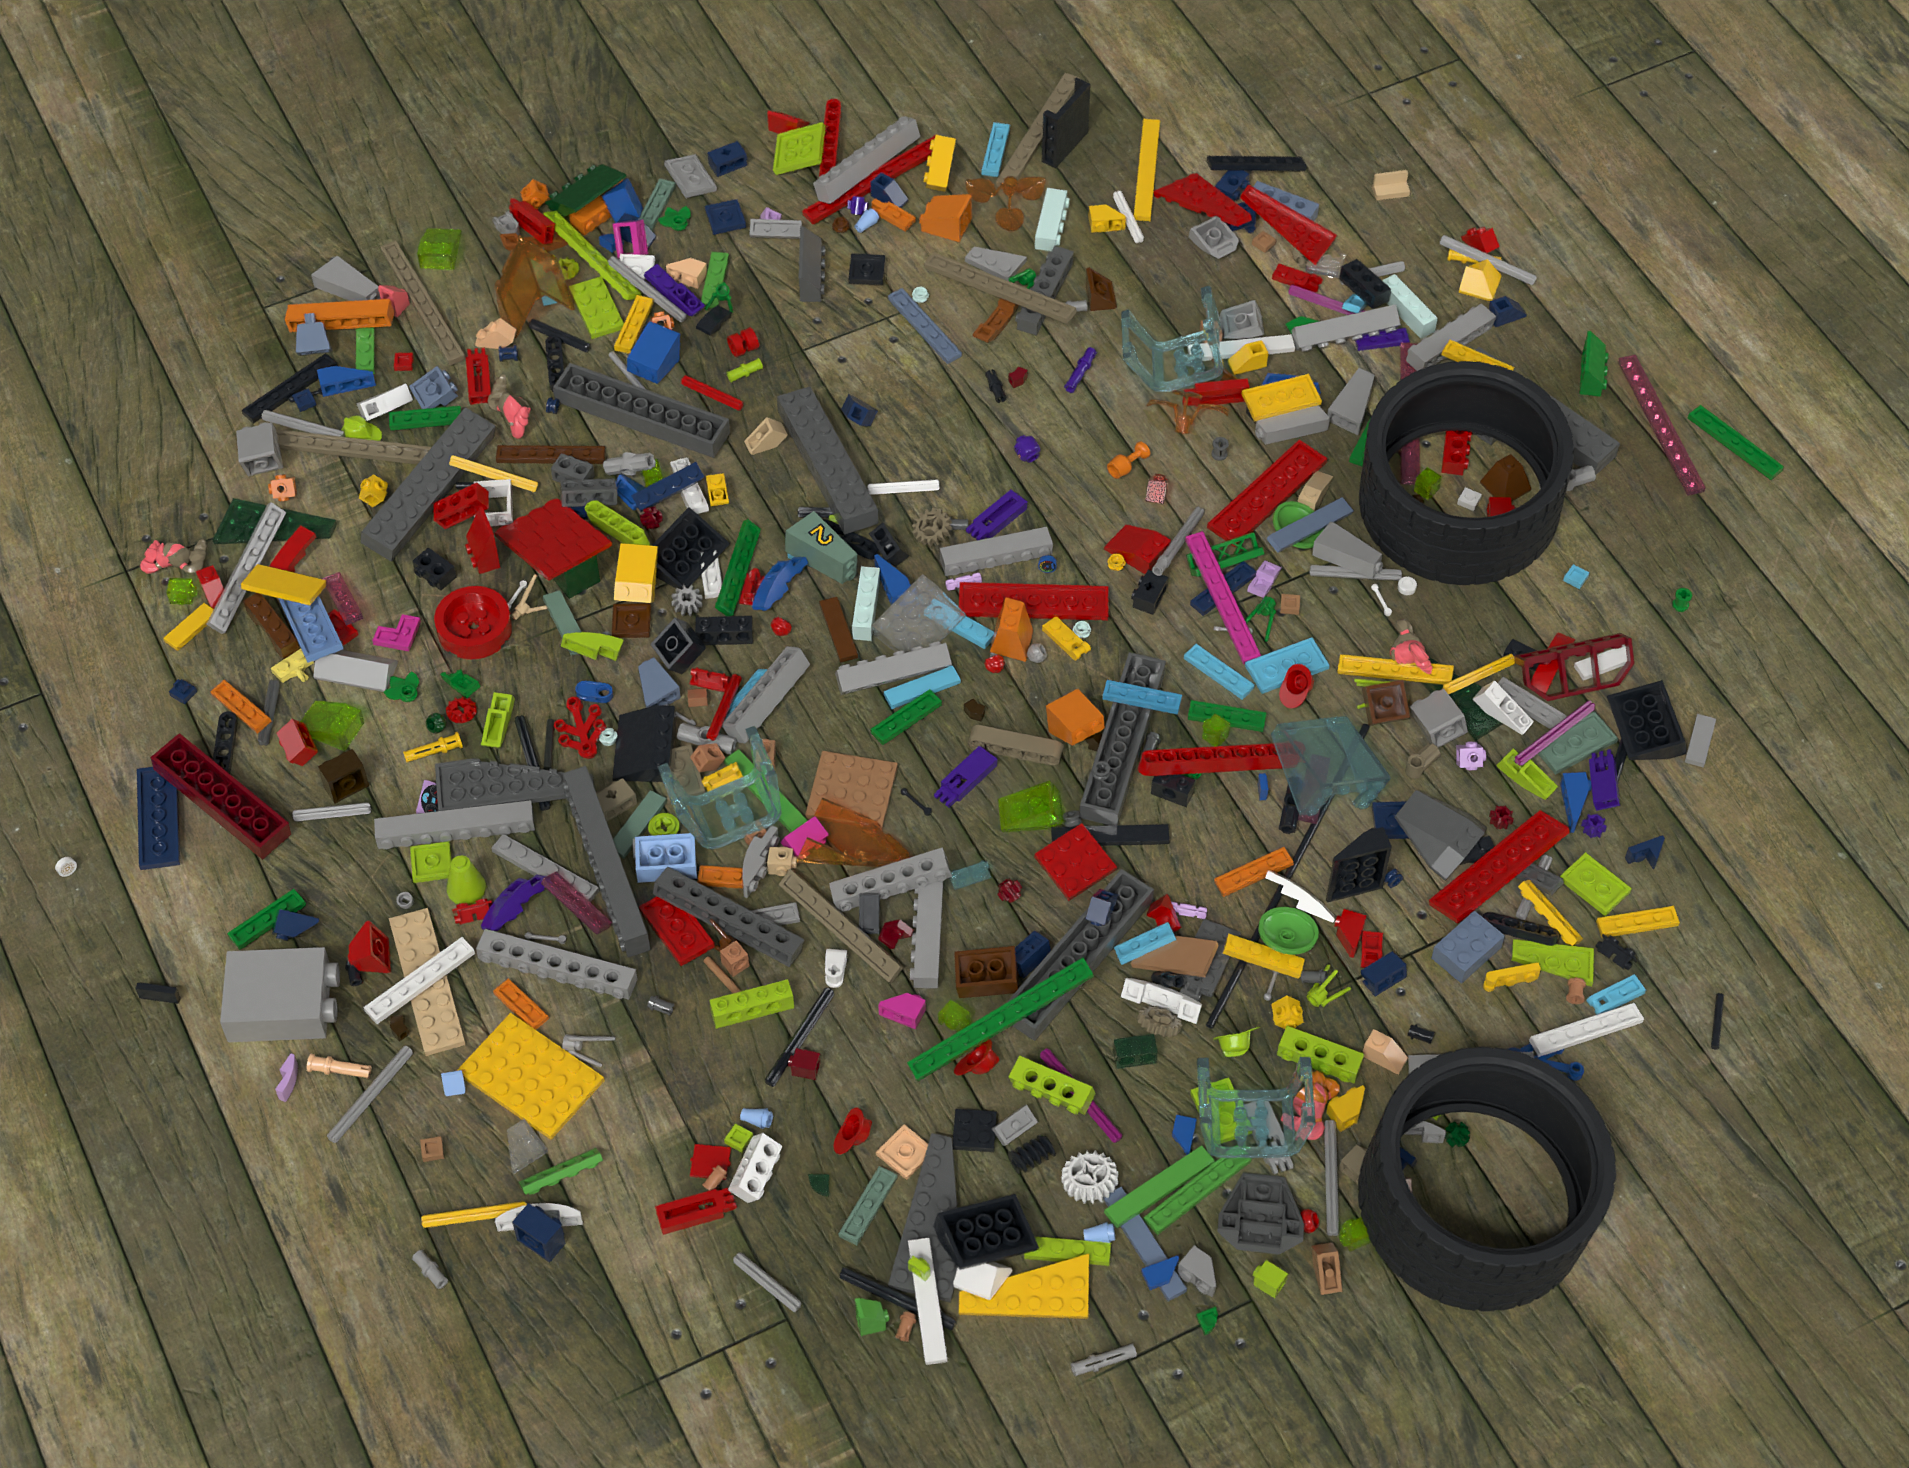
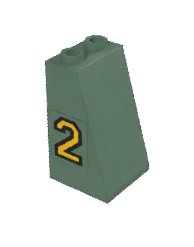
M814 511L786 530V553L794 557H806L807 565L841 584L855 577L857 553Z

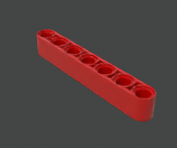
M830 99L826 102L825 135L819 177L829 172L832 167L837 166L841 127V102L838 99Z

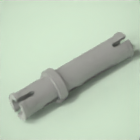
M1131 1343L1096 1356L1092 1354L1087 1359L1071 1363V1369L1075 1377L1090 1371L1097 1372L1099 1368L1136 1357V1350ZM1121 1353H1122V1355H1119V1356H1116V1357L1107 1359V1358H1109V1357H1112V1356H1115V1355H1118V1354H1121ZM1100 1360H1101V1362H1098V1363H1095V1364H1091V1365L1085 1367V1365H1087V1364L1094 1363V1362H1097V1361H1100Z

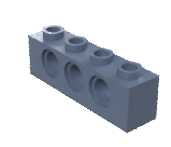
M1259 181L1254 185V188L1308 219L1315 221L1317 218L1318 203Z

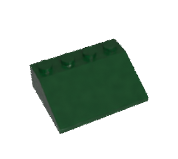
M593 164L586 169L588 172L584 175L580 173L575 176L574 182H567L562 185L561 191L557 192L556 190L548 195L549 199L545 203L550 211H557L564 217L577 212L627 177V175L604 164L598 166Z

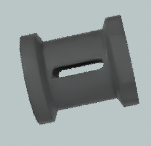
M1217 437L1213 440L1212 445L1214 449L1211 455L1215 460L1222 461L1227 458L1228 452L1226 449L1229 446V442L1224 437Z

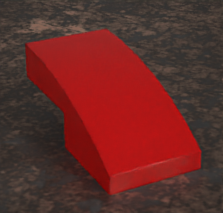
M1362 932L1361 968H1366L1382 958L1383 933Z

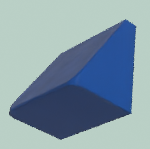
M611 233L599 236L600 245L613 253L616 250L614 235Z

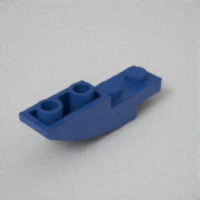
M793 557L789 561H778L762 580L754 597L753 610H768L776 600L781 599L783 594L789 590L786 584L792 580L795 574L803 571V567L808 564L806 557Z

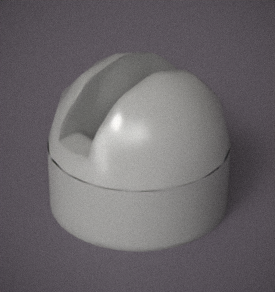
M402 892L397 897V904L403 909L411 908L414 903L412 895L408 892ZM405 899V900L408 901L409 903L406 904V903L402 902V900Z

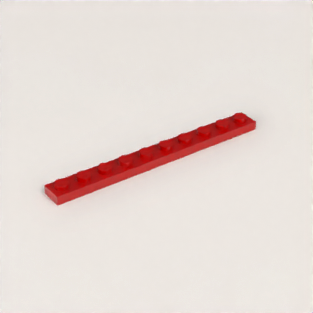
M935 136L883 164L832 203L818 201L802 210L803 216L814 225L847 206L848 200L852 201V196L863 197L870 193L871 181L879 173L882 172L894 179L923 163L932 154L930 143L931 139L935 140Z

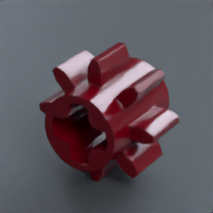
M655 506L644 508V513L640 515L642 525L647 527V530L659 528V523L663 521L662 513Z
M1496 805L1495 811L1491 810L1489 814L1491 818L1490 824H1493L1497 830L1503 828L1506 830L1508 824L1512 825L1513 811H1510L1506 806Z
M1008 878L998 885L999 892L997 895L1001 901L1005 900L1012 903L1021 896L1020 889L1022 886L1018 880L1014 881Z

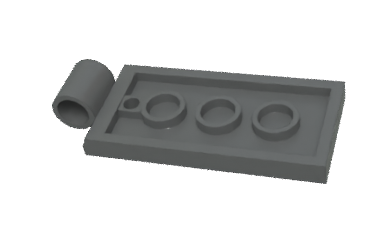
M1204 919L1195 938L1217 941L1219 946L1205 977L1177 974L1184 979L1180 993L1193 998L1199 1003L1202 994L1212 998L1231 956L1223 954L1226 937L1228 934L1241 937V932Z

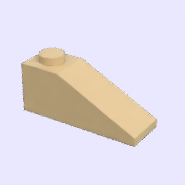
M1319 471L1315 472L1305 484L1298 497V502L1317 511L1333 480V476Z

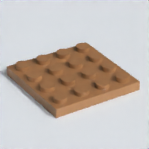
M822 751L805 814L806 819H811L815 816L818 821L882 831L898 763Z

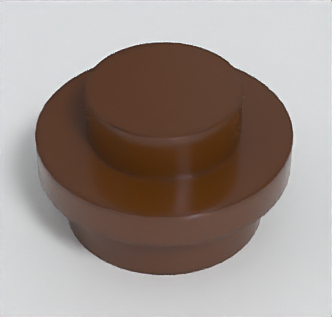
M838 217L834 220L832 228L835 232L844 233L849 229V222L844 217Z

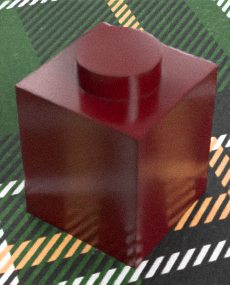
M796 1048L794 1055L790 1056L788 1067H791L792 1076L816 1080L821 1063L820 1053Z

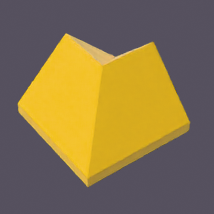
M1488 259L1466 266L1459 293L1492 301L1502 275Z

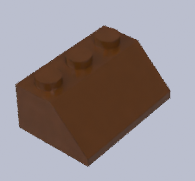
M1015 946L954 952L956 990L959 999L1013 994L1019 989Z

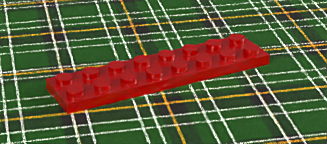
M1298 440L1208 522L1207 528L1225 541L1253 532L1280 504L1284 503L1315 472L1319 471L1327 463L1328 458L1301 440Z
M960 582L959 614L967 617H998L1006 597L1024 602L1029 618L1052 619L1058 617L1059 619L1108 620V586Z
M1539 810L1429 899V905L1455 923H1460L1569 834V827Z

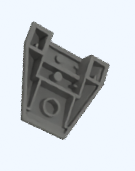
M1418 790L1411 795L1394 816L1429 868L1443 880H1446L1464 860L1487 828L1473 815Z
M1242 1173L1219 1213L1217 1232L1237 1250L1281 1254L1303 1242L1304 1222L1285 1177Z

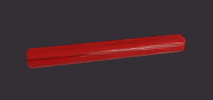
M737 674L732 675L706 734L707 739L716 740L742 680L741 676Z

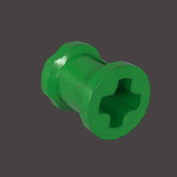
M1679 588L1675 593L1676 599L1673 600L1672 607L1678 612H1684L1689 608L1692 592L1687 588Z

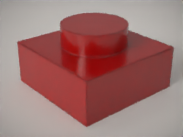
M395 353L394 370L412 371L413 353Z

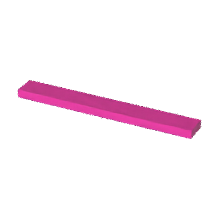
M1204 532L1186 536V543L1242 663L1245 664L1249 660L1260 657L1261 654Z

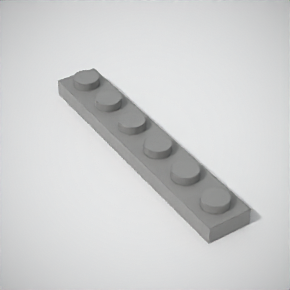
M504 834L491 848L493 853L534 876L537 874L547 876L550 885L587 906L599 892V887Z

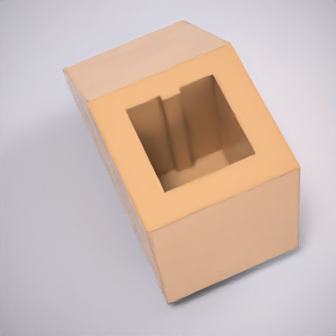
M689 258L667 264L666 271L676 282L698 289L707 276V265L702 261Z
M499 318L477 332L475 345L477 347L499 349V346L506 347L513 343L516 329Z

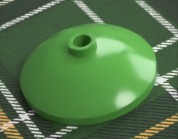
M1284 502L1277 507L1273 514L1275 530L1278 531L1315 511L1300 502ZM1324 529L1292 546L1302 549L1313 548L1314 541Z
M1277 907L1267 911L1261 917L1258 926L1259 935L1263 942L1273 950L1283 954L1294 955L1309 951L1315 946L1319 934L1315 921L1308 914L1291 907Z

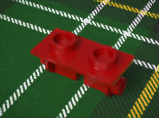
M753 568L749 574L747 573L739 604L752 606L756 592L765 577L760 575L759 569Z
M696 667L691 669L692 678L689 685L725 693L731 677L726 676V673L708 672Z
M480 899L475 901L476 904L468 905V903L456 905V908L452 909L453 914H458L454 916L455 924L460 923L462 925L474 922L472 914H476L478 921L483 920L489 910V906L492 905V900Z

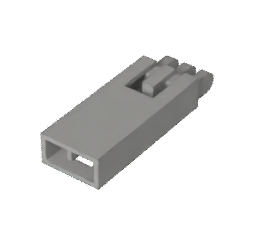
M1267 1097L1243 1105L1244 1112L1253 1129L1252 1135L1265 1164H1269L1272 1173H1278L1276 1165H1278L1281 1172L1286 1171L1284 1163H1286L1288 1169L1294 1168L1290 1159L1291 1149ZM1269 1138L1270 1140L1273 1138L1274 1141L1270 1143L1273 1151H1270L1265 1139Z

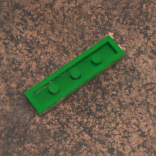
M461 406L389 412L390 430L451 425L462 412Z
M929 689L871 728V734L884 745L942 706V701Z
M1191 700L1188 720L1263 732L1267 712Z
M292 889L228 932L227 935L235 946L241 950L274 927L279 909L296 913L305 907L306 903L295 889Z

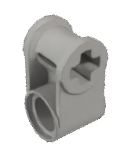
M506 211L502 216L493 217V223L501 234L517 233L518 237L521 238L518 222L510 211Z

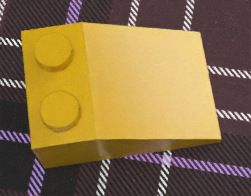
M620 544L614 600L644 603L655 601L658 546Z

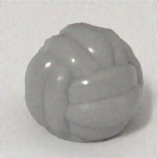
M1034 643L1028 648L1027 657L1032 662L1040 663L1047 657V652L1041 643Z

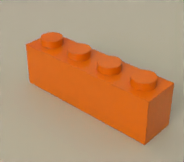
M603 194L577 212L569 214L570 224L584 236L612 217L602 198Z

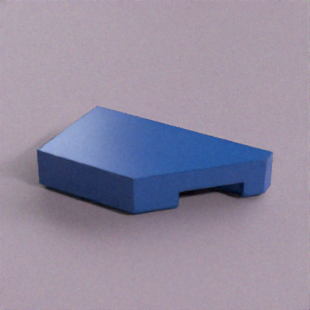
M1176 1115L1172 1137L1179 1143L1184 1153L1188 1155L1197 1119Z
M1178 1256L1141 1269L1149 1290L1170 1283L1173 1272L1179 1262Z

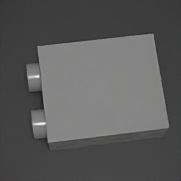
M325 947L227 951L220 1024L227 1041L251 1042L326 1038L327 1023L337 1021L336 998H329L330 987H339L340 984L338 962H329Z

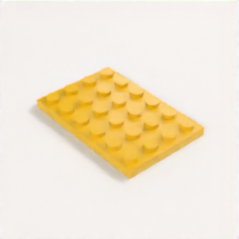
M512 1013L497 1026L456 1070L462 1071L463 1077L467 1082L550 1140L555 1137L605 1081L602 1075Z

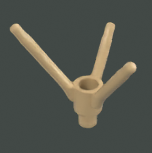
M536 574L533 575L528 588H526L521 602L514 608L515 611L511 614L514 620H517L525 613L529 614L547 609L546 605L530 608L526 604L527 597L537 578Z

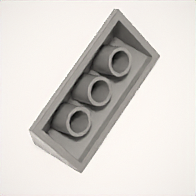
M340 650L315 660L313 677L318 680L384 692L388 689L390 678L394 674L398 660Z

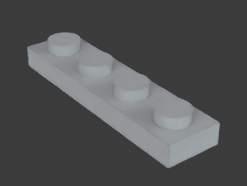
M1503 677L1498 682L1500 687L1529 717L1547 728H1553L1567 717Z

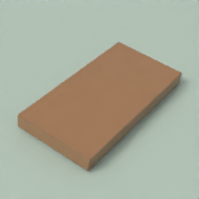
M1175 936V941L1132 960L1131 965L1133 968L1169 971L1176 974L1205 977L1219 945L1217 941Z

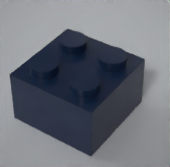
M528 1203L512 1221L517 1241L549 1263L566 1244L562 1223L555 1217L550 1218L547 1216L545 1211L539 1206L534 1207Z

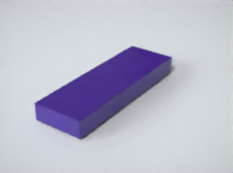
M1406 328L1396 329V331L1391 333L1380 331L1379 335L1369 337V334L1362 335L1363 338L1356 340L1355 344L1357 351L1409 345L1410 341Z

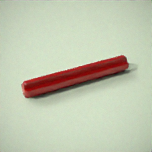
M684 375L681 379L682 385L738 411L744 406L742 400L692 377Z

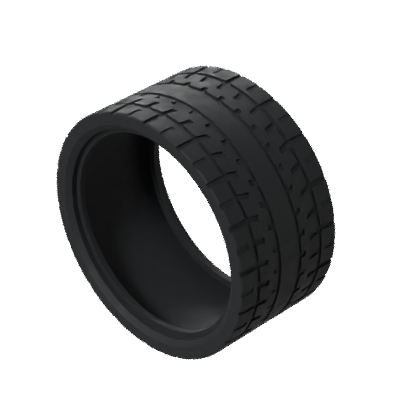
M1473 361L1446 362L1426 367L1423 370L1420 369L1404 377L1395 386L1393 385L1380 399L1368 425L1359 487V505L1364 525L1370 537L1388 558L1392 559L1393 562L1402 568L1404 567L1407 571L1425 579L1439 581L1440 583L1455 585L1486 584L1510 577L1533 563V560L1538 559L1549 546L1558 527L1574 460L1573 436L1564 413L1555 400L1535 382L1515 371L1497 365H1490L1489 363ZM1450 430L1476 432L1493 437L1518 452L1533 469L1541 489L1528 502L1509 512L1490 517H1459L1434 510L1416 500L1397 481L1388 462L1403 446L1419 437Z
M1470 1047L1438 1055L1436 1058L1421 1064L1420 1068L1414 1069L1398 1085L1387 1103L1367 1148L1358 1179V1203L1366 1233L1372 1245L1376 1247V1251L1381 1259L1398 1277H1401L1406 1284L1421 1292V1294L1433 1300L1436 1299L1440 1303L1472 1311H1501L1531 1303L1535 1299H1539L1549 1293L1551 1289H1554L1569 1274L1609 1209L1616 1181V1159L1609 1131L1599 1111L1595 1109V1105L1582 1089L1572 1080H1569L1565 1074L1537 1058L1534 1059L1530 1055L1496 1047L1495 1049L1491 1047ZM1454 1112L1490 1115L1513 1124L1541 1145L1556 1165L1562 1177L1568 1200L1566 1229L1543 1243L1518 1249H1499L1481 1246L1455 1236L1436 1223L1423 1210L1410 1191L1401 1165L1400 1138L1411 1128L1429 1118Z

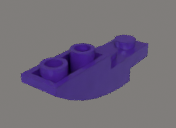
M658 264L644 273V277L656 290L686 313V315L694 316L705 307L682 283L678 284Z
M537 874L529 880L518 878L511 883L493 902L483 919L481 928L483 930L498 931L502 928L503 924L516 919L517 915L523 911L520 904L528 902L531 896L542 892L545 889L544 887L550 884L548 877Z

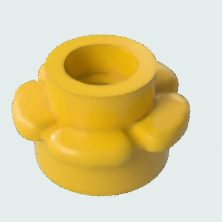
M1112 554L1107 561L1108 567L1115 571L1122 570L1126 564L1123 556L1120 554Z

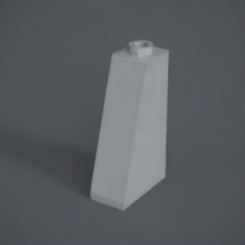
M336 256L311 274L314 287L349 301L381 299L379 286L339 256Z
M1358 368L1329 407L1327 414L1330 418L1329 422L1359 435L1373 387L1374 374Z
M1317 405L1256 421L1255 435L1265 445L1326 431L1329 427L1330 418Z
M1330 522L1314 541L1312 556L1369 578H1373L1377 572L1380 573L1382 570V554L1334 522Z

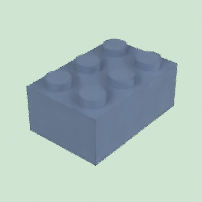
M1474 911L1434 946L1431 959L1462 984L1502 948L1505 935Z

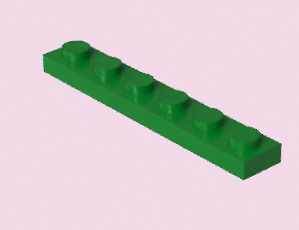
M1699 405L1689 413L1687 419L1768 479L1772 480L1783 471L1784 466L1702 405Z
M749 519L744 520L715 605V608L725 616H733L761 531Z

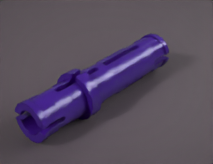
M1088 347L1083 357L1077 361V367L1064 386L1066 391L1073 393L1085 372L1090 369L1091 362L1097 355V351L1095 352L1094 348Z

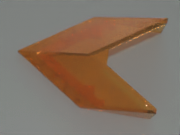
M521 235L518 236V244L515 249L511 250L501 271L503 274L500 281L497 280L494 285L500 318L516 329L514 338L518 337L535 300L548 296L568 309L575 310L558 258L533 242L527 241Z
M822 797L814 816L829 834L827 839L838 850L807 837L795 863L882 867L910 858V853L889 833L885 834L880 829L881 825L877 821Z

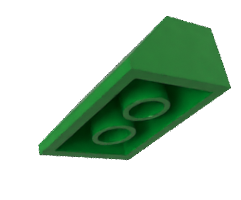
M1587 331L1582 351L1579 394L1601 397L1602 390H1606L1607 379H1604V376H1607L1608 366H1605V363L1608 361L1609 353L1606 352V345L1592 331Z

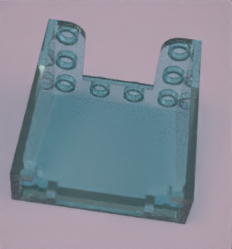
M1347 716L1280 723L1271 733L1299 815H1316L1332 794L1345 795L1356 791L1360 794L1353 801L1354 807L1366 809L1391 779L1388 772Z

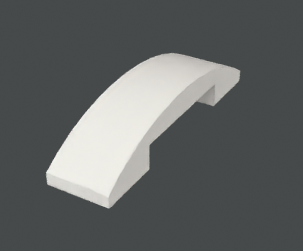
M1133 978L1125 979L1121 994L1122 998L1139 1004L1144 1002L1161 1009L1166 1008L1178 1014V1018L1194 1024L1198 1022L1202 1007L1201 1003L1180 992Z
M552 1203L531 1204L534 1207H541L550 1218L560 1219L562 1226L583 1225L581 1212L574 1208ZM525 1206L514 1208L495 1218L497 1230H514L512 1221Z

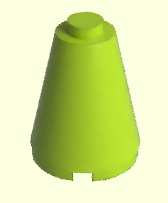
M463 855L456 856L450 864L446 886L447 895L455 904H475V901L482 899L485 894V879L468 857Z

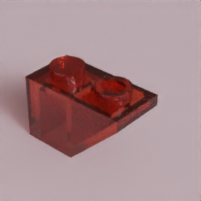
M1155 474V476L1150 477L1145 501L1164 504L1169 479L1165 478L1166 475Z

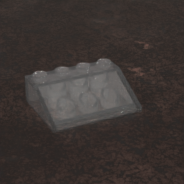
M922 574L871 626L875 637L893 651L904 650L907 653L911 652V649L914 647L922 646L927 648L930 647L929 644L941 642L966 614L934 582Z

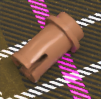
M718 1165L716 1168L713 1167L714 1171L702 1184L709 1191L716 1189L723 1178H727V1172Z
M903 1312V1315L900 1316L901 1322L895 1336L897 1339L900 1337L901 1341H909L913 1324H916V1316L914 1314Z

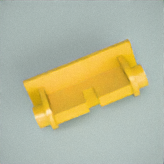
M737 762L705 776L701 781L704 787H706L708 794L711 795L744 779Z

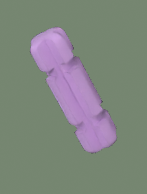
M974 573L972 576L966 575L957 577L955 580L949 579L945 582L948 591L954 590L955 587L958 589L960 588V582L981 583L982 578L980 573Z
M1171 901L1175 913L1178 912L1179 915L1197 916V918L1201 919L1206 918V907L1199 906V908H1196L1195 905L1184 903L1178 905V902Z

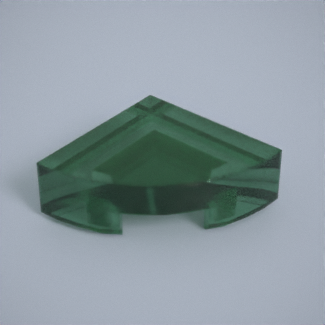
M808 1174L811 1188L819 1195L829 1197V1174Z

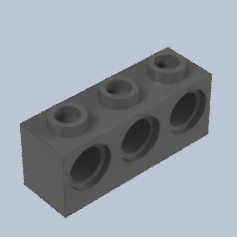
M615 479L560 480L562 507L585 506L593 500L599 501L604 505H617Z

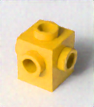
M376 475L365 478L360 485L359 499L375 507L384 501L387 496L388 483Z
M1286 995L1271 1004L1273 1020L1276 1026L1286 1029L1287 1026L1296 1028V1026L1304 1022L1300 1001Z

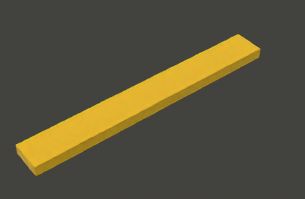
M1143 119L1134 218L1139 221L1151 220L1160 120Z

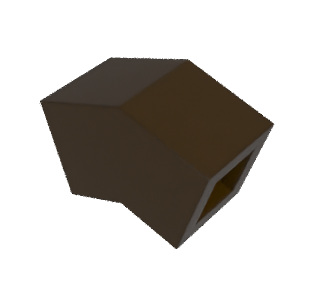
M973 698L964 703V712L970 719L982 722L985 715V706L978 704Z
M1100 732L1085 739L1088 743V749L1098 751L1102 738Z
M390 1016L391 1032L400 1042L410 1035L408 1028L405 1026L404 1016Z

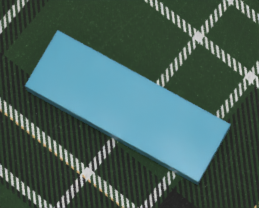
M1167 922L1115 946L1114 949L1121 965L1175 941L1176 938Z

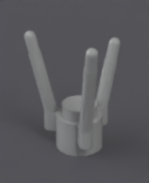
M566 1034L563 1039V1049L579 1059L602 1067L601 1063L576 1051L581 1050L583 1041H614L615 1037Z

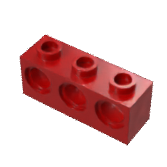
M1461 430L1446 431L1441 473L1463 476L1464 469H1468L1469 458H1466V455H1469L1470 445L1467 444V441H1471L1472 432Z
M476 482L435 502L434 521L444 529H447L476 515L480 507H483L484 511L489 509V491Z

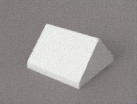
M996 1262L963 1270L958 1268L953 1285L955 1288L991 1300L1011 1274L1012 1268Z

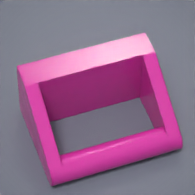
M644 220L613 223L617 258H620V254H648ZM630 226L634 252H623L620 227Z

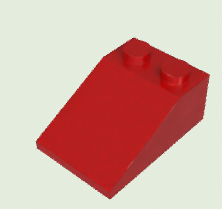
M480 507L466 535L467 544H465V549L468 555H472L470 560L473 568H477L479 574L500 568L494 533L483 507Z
M1126 524L1104 546V550L1111 554L1122 555L1127 564L1146 574L1147 570L1152 571L1158 558L1167 549L1171 540L1157 531Z

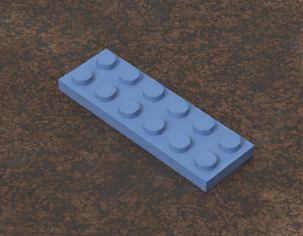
M319 595L311 605L278 598L307 663L343 649L342 643Z

